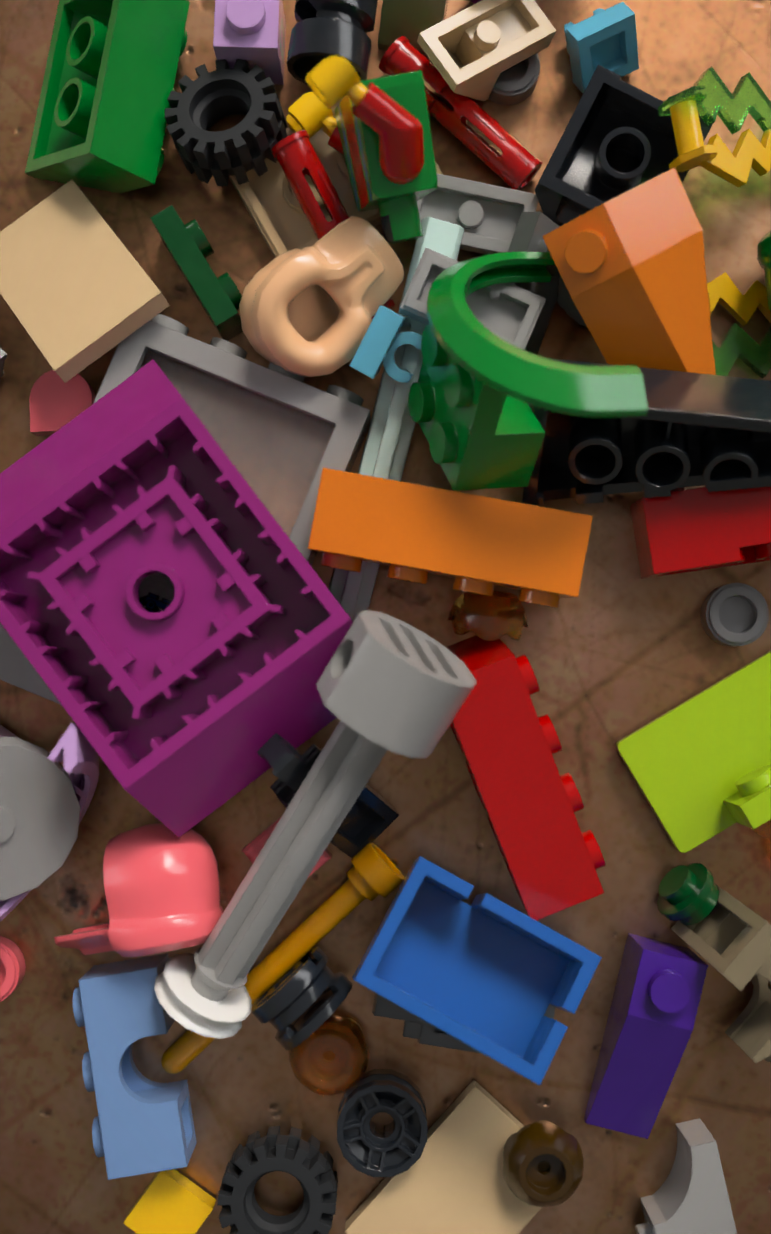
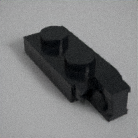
M275 733L257 753L270 765L273 770L272 773L278 778L270 788L287 809L322 750L315 744H312L301 754L290 742ZM366 784L330 843L353 858L369 842L372 843L399 814L386 799Z

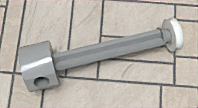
M365 610L358 614L316 684L324 705L340 719L339 724L204 945L197 949L195 954L182 953L173 955L165 962L164 971L156 977L154 990L159 1003L169 1016L183 1027L204 1037L223 1039L235 1036L242 1028V1021L251 1013L252 1000L244 986L247 982L248 972L387 750L411 758H427L434 751L477 683L465 663L445 646L415 627L384 613Z

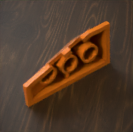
M675 167L542 236L572 301L607 364L621 366L636 365L641 368L716 375L703 228Z

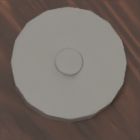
M0 737V900L10 899L41 885L63 865L78 836L80 805L68 773L59 762H52L48 759L50 753L45 748L17 737Z

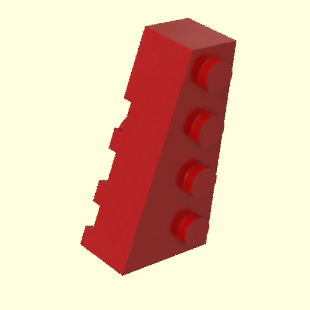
M771 486L708 492L706 487L688 490L683 487L671 490V496L642 497L630 506L641 579L771 561Z
M491 629L447 646L448 650L465 663L477 681L451 722L450 728L454 733L461 752L465 754L467 762H465L466 768L484 810H487L489 825L527 915L537 921L603 894L604 891L596 869L606 866L592 831L589 829L581 832L574 813L584 809V805L570 773L560 775L553 754L562 751L561 743L547 714L540 717L537 716L530 695L539 692L540 689L526 655L524 654L516 658L512 651Z

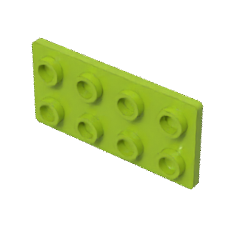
M771 651L616 743V750L674 847L681 853H687L735 823L756 829L771 820Z

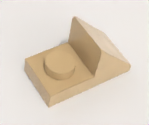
M481 0L419 33L417 42L454 93L485 101L489 98L500 73L547 48L556 33V29L535 0Z

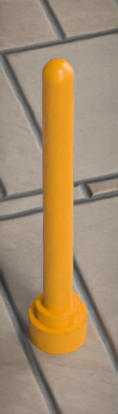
M369 842L351 859L354 866L346 872L349 879L247 974V982L244 986L250 995L252 1005L366 898L373 901L379 894L387 897L403 882L404 876L376 844ZM187 1030L163 1053L161 1058L163 1069L169 1074L181 1072L216 1038L204 1037Z

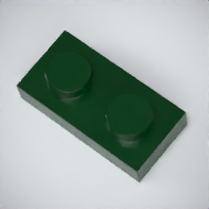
M173 205L152 216L150 219L161 240L221 338L229 341L242 333L241 318L238 313L242 295L227 272L216 277L205 258L212 255L214 251L196 220L193 219L184 225Z

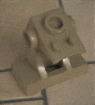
M716 885L719 889V898L710 914L702 921L690 926L683 925L678 920L671 930L740 991L750 980L754 985L752 998L725 1033L755 1063L764 1059L767 1062H771V986H768V982L771 984V924Z

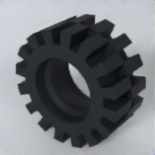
M220 59L215 60V71L208 73L206 65L203 64L195 68L198 75L196 80L192 81L185 75L178 81L182 93L171 91L167 99L171 108H165V120L186 169L191 174L196 172L198 179L207 184L213 176L217 186H228L229 176L235 175L238 185L249 182L246 174L247 171L254 169L259 177L268 171L264 161L266 158L275 163L278 161L273 156L271 149L275 144L287 137L285 128L288 127L270 76L266 78L264 70L257 65L250 70L245 60L236 59L234 68L230 69L227 60ZM236 114L246 115L240 123L230 129L217 132L208 131L214 123L224 117Z
M280 1126L269 1127L267 1136L262 1138L259 1131L249 1135L246 1145L243 1147L239 1144L233 1152L222 1179L217 1206H222L219 1215L222 1229L230 1226L229 1234H328L332 1227L333 1215H335L338 1188L337 1171H332L333 1159L329 1151L321 1154L319 1151L321 1142L313 1135H311L308 1142L300 1139L302 1129L291 1127L289 1135H280ZM282 1171L289 1173L301 1184L304 1200L293 1213L285 1216H276L265 1212L258 1205L254 1195V1187L261 1177L270 1172Z

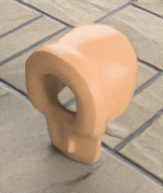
M351 216L334 227L314 245L301 250L295 248L278 255L256 272L244 288L239 304L242 331L258 354L268 362L282 367L285 371L303 377L332 374L355 356L372 322L371 318L376 314L379 306H383L402 283L404 277L403 266L390 244L375 227L359 216ZM324 290H326V292L332 297V299L324 292Z

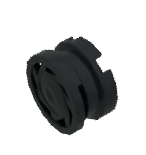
M314 946L310 950L315 958L312 959L306 954L266 991L251 1009L252 1014L261 1023L270 1022L277 1030L275 1039L288 1051L301 1044L336 1011L352 989L353 984L342 972L334 974L326 965L328 957L318 946Z

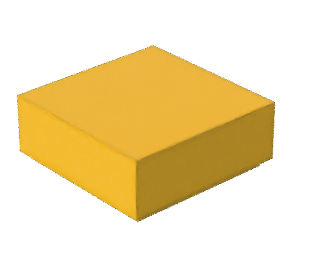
M176 1169L157 1172L128 1212L123 1224L136 1234H196L213 1210L216 1199Z

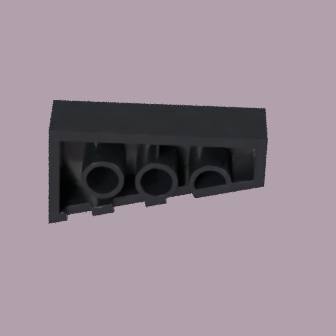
M546 358L562 363L583 366H621ZM638 367L643 374L648 405L646 416L586 417L554 412L533 405L532 412L544 429L545 436L528 487H523L522 503L545 507V501L568 498H576L577 505L604 502V495L644 491L645 498L671 496V490L676 488L703 485L706 486L708 492L770 487L771 381Z

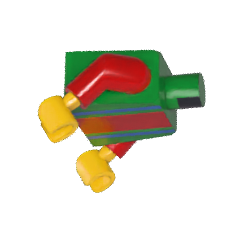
M331 56L323 59L305 78L306 83L313 92L303 94L288 108L289 115L286 117L288 126L294 133L306 130L310 138L320 129L330 137L327 145L345 156L358 211L379 208L384 238L389 244L423 237L417 201L437 189L438 179L422 70L360 81L356 70L345 58ZM339 100H341L340 103L338 104V106H337V107L335 108V110H334V112H335V117H336V118H334V117H333V112H332V109H331V108H332Z

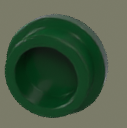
M692 863L687 866L680 865L670 870L659 885L657 907L660 913L668 920H679L683 925L687 926L702 921L714 909L719 898V889L713 883V874L701 863Z

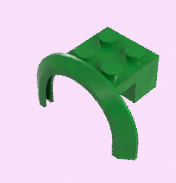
M502 252L465 260L445 269L437 276L430 287L426 303L429 325L424 328L421 341L423 361L418 382H414L410 387L408 406L412 420L419 423L429 443L433 461L436 464H440L454 491L528 487L545 436L544 429L528 404L554 412L586 417L646 416L648 405L643 374L636 365L583 366L562 363L534 355L496 336L481 324L468 307L466 298L473 292L490 285L512 282H550L552 276L546 268L555 265L550 252Z

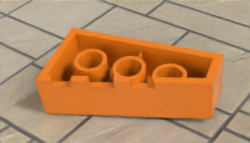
M322 467L308 549L313 552L323 553L321 566L360 573L362 561L389 566L387 578L426 584L428 573L454 578L453 590L492 596L494 586L520 590L518 600L520 602L558 608L560 598H573L579 595L593 516Z

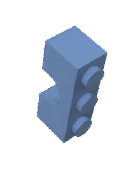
M168 953L94 965L78 980L79 987H76L73 992L74 1018L78 1027L85 1026L89 1051L84 1053L82 1061L84 1085L88 1092L95 1091L98 1116L94 1117L92 1125L93 1147L98 1158L105 1157L108 1180L187 1167L197 1144L188 1081L180 1080L159 1083L149 1080L139 1072L132 1056V1047L135 1041L145 1037L167 1034L175 1021L161 1006L154 990L156 977L164 971L165 962L169 959Z

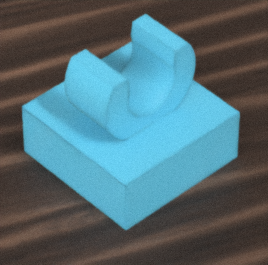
M624 2L618 3L606 10L601 8L594 10L593 16L575 25L572 22L564 25L572 80L582 93L585 92L598 65L621 77L639 69L635 13Z
M380 305L349 366L373 379L378 375L383 365L385 371L392 379L408 383L413 374L397 365L395 353L398 347L403 344H411L421 350L422 335L411 331L399 333L406 317Z

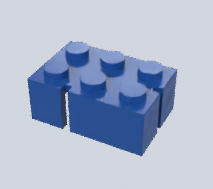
M418 857L413 861L353 974V980L540 1085L568 1028L557 1020L544 1016L549 1004L560 1010L575 1014L602 957L487 893L476 895L471 906L461 900L469 898L474 888L473 885L425 858Z

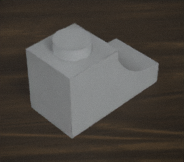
M700 1118L676 1123L677 1151L673 1167L663 1185L653 1195L640 1197L645 1223L635 1225L636 1234H737L716 1140Z

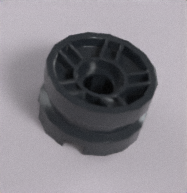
M373 1069L357 1076L346 1087L339 1103L337 1141L343 1157L357 1171L371 1177H393L407 1171L421 1157L427 1143L426 1104L420 1089L408 1076L392 1069ZM380 1112L390 1114L394 1121L384 1127V1132L375 1131V1123L371 1120L375 1114Z

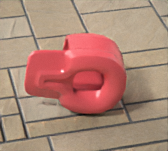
M163 823L147 824L123 832L110 839L105 848L103 862L104 890L109 912V923L73 930L72 934L56 936L54 940L57 946L78 949L83 955L116 951L122 957L158 954L205 943L224 912L220 905L218 863L211 845L201 834L193 829L188 830L181 837H177Z

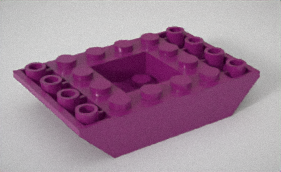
M154 359L0 473V623L122 787L177 837H181L271 768L258 755L257 751L275 733L290 742L295 748H298L337 718L324 705L316 684L352 626L353 621ZM151 574H166L174 584V599L165 610L150 613L143 608L139 601L138 590L140 584Z

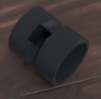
M296 0L294 13L295 20L298 23L291 30L287 58L288 72L298 81L308 85L305 78L314 67L325 58L340 56L351 63L360 81L367 80L371 40L366 33L374 31L378 0Z

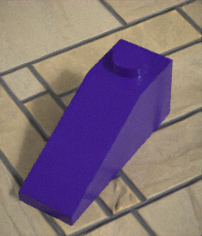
M628 933L584 1116L586 1124L645 1139L649 1138L692 1034L708 965L690 948Z

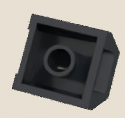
M598 65L535 188L543 214L560 227L595 207L670 170L669 164L678 157L669 110L672 105L622 81L620 75ZM699 116L704 141L713 122ZM689 170L678 172L682 182Z

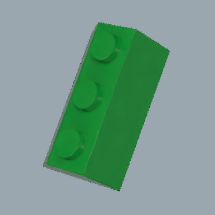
M59 0L25 174L36 179L65 184L72 179L77 186L115 193H124L155 184L156 177L164 163L162 145L167 124L165 108H171L167 99L171 91H175L174 83L178 62L187 43L188 35L185 26L190 5L189 1Z

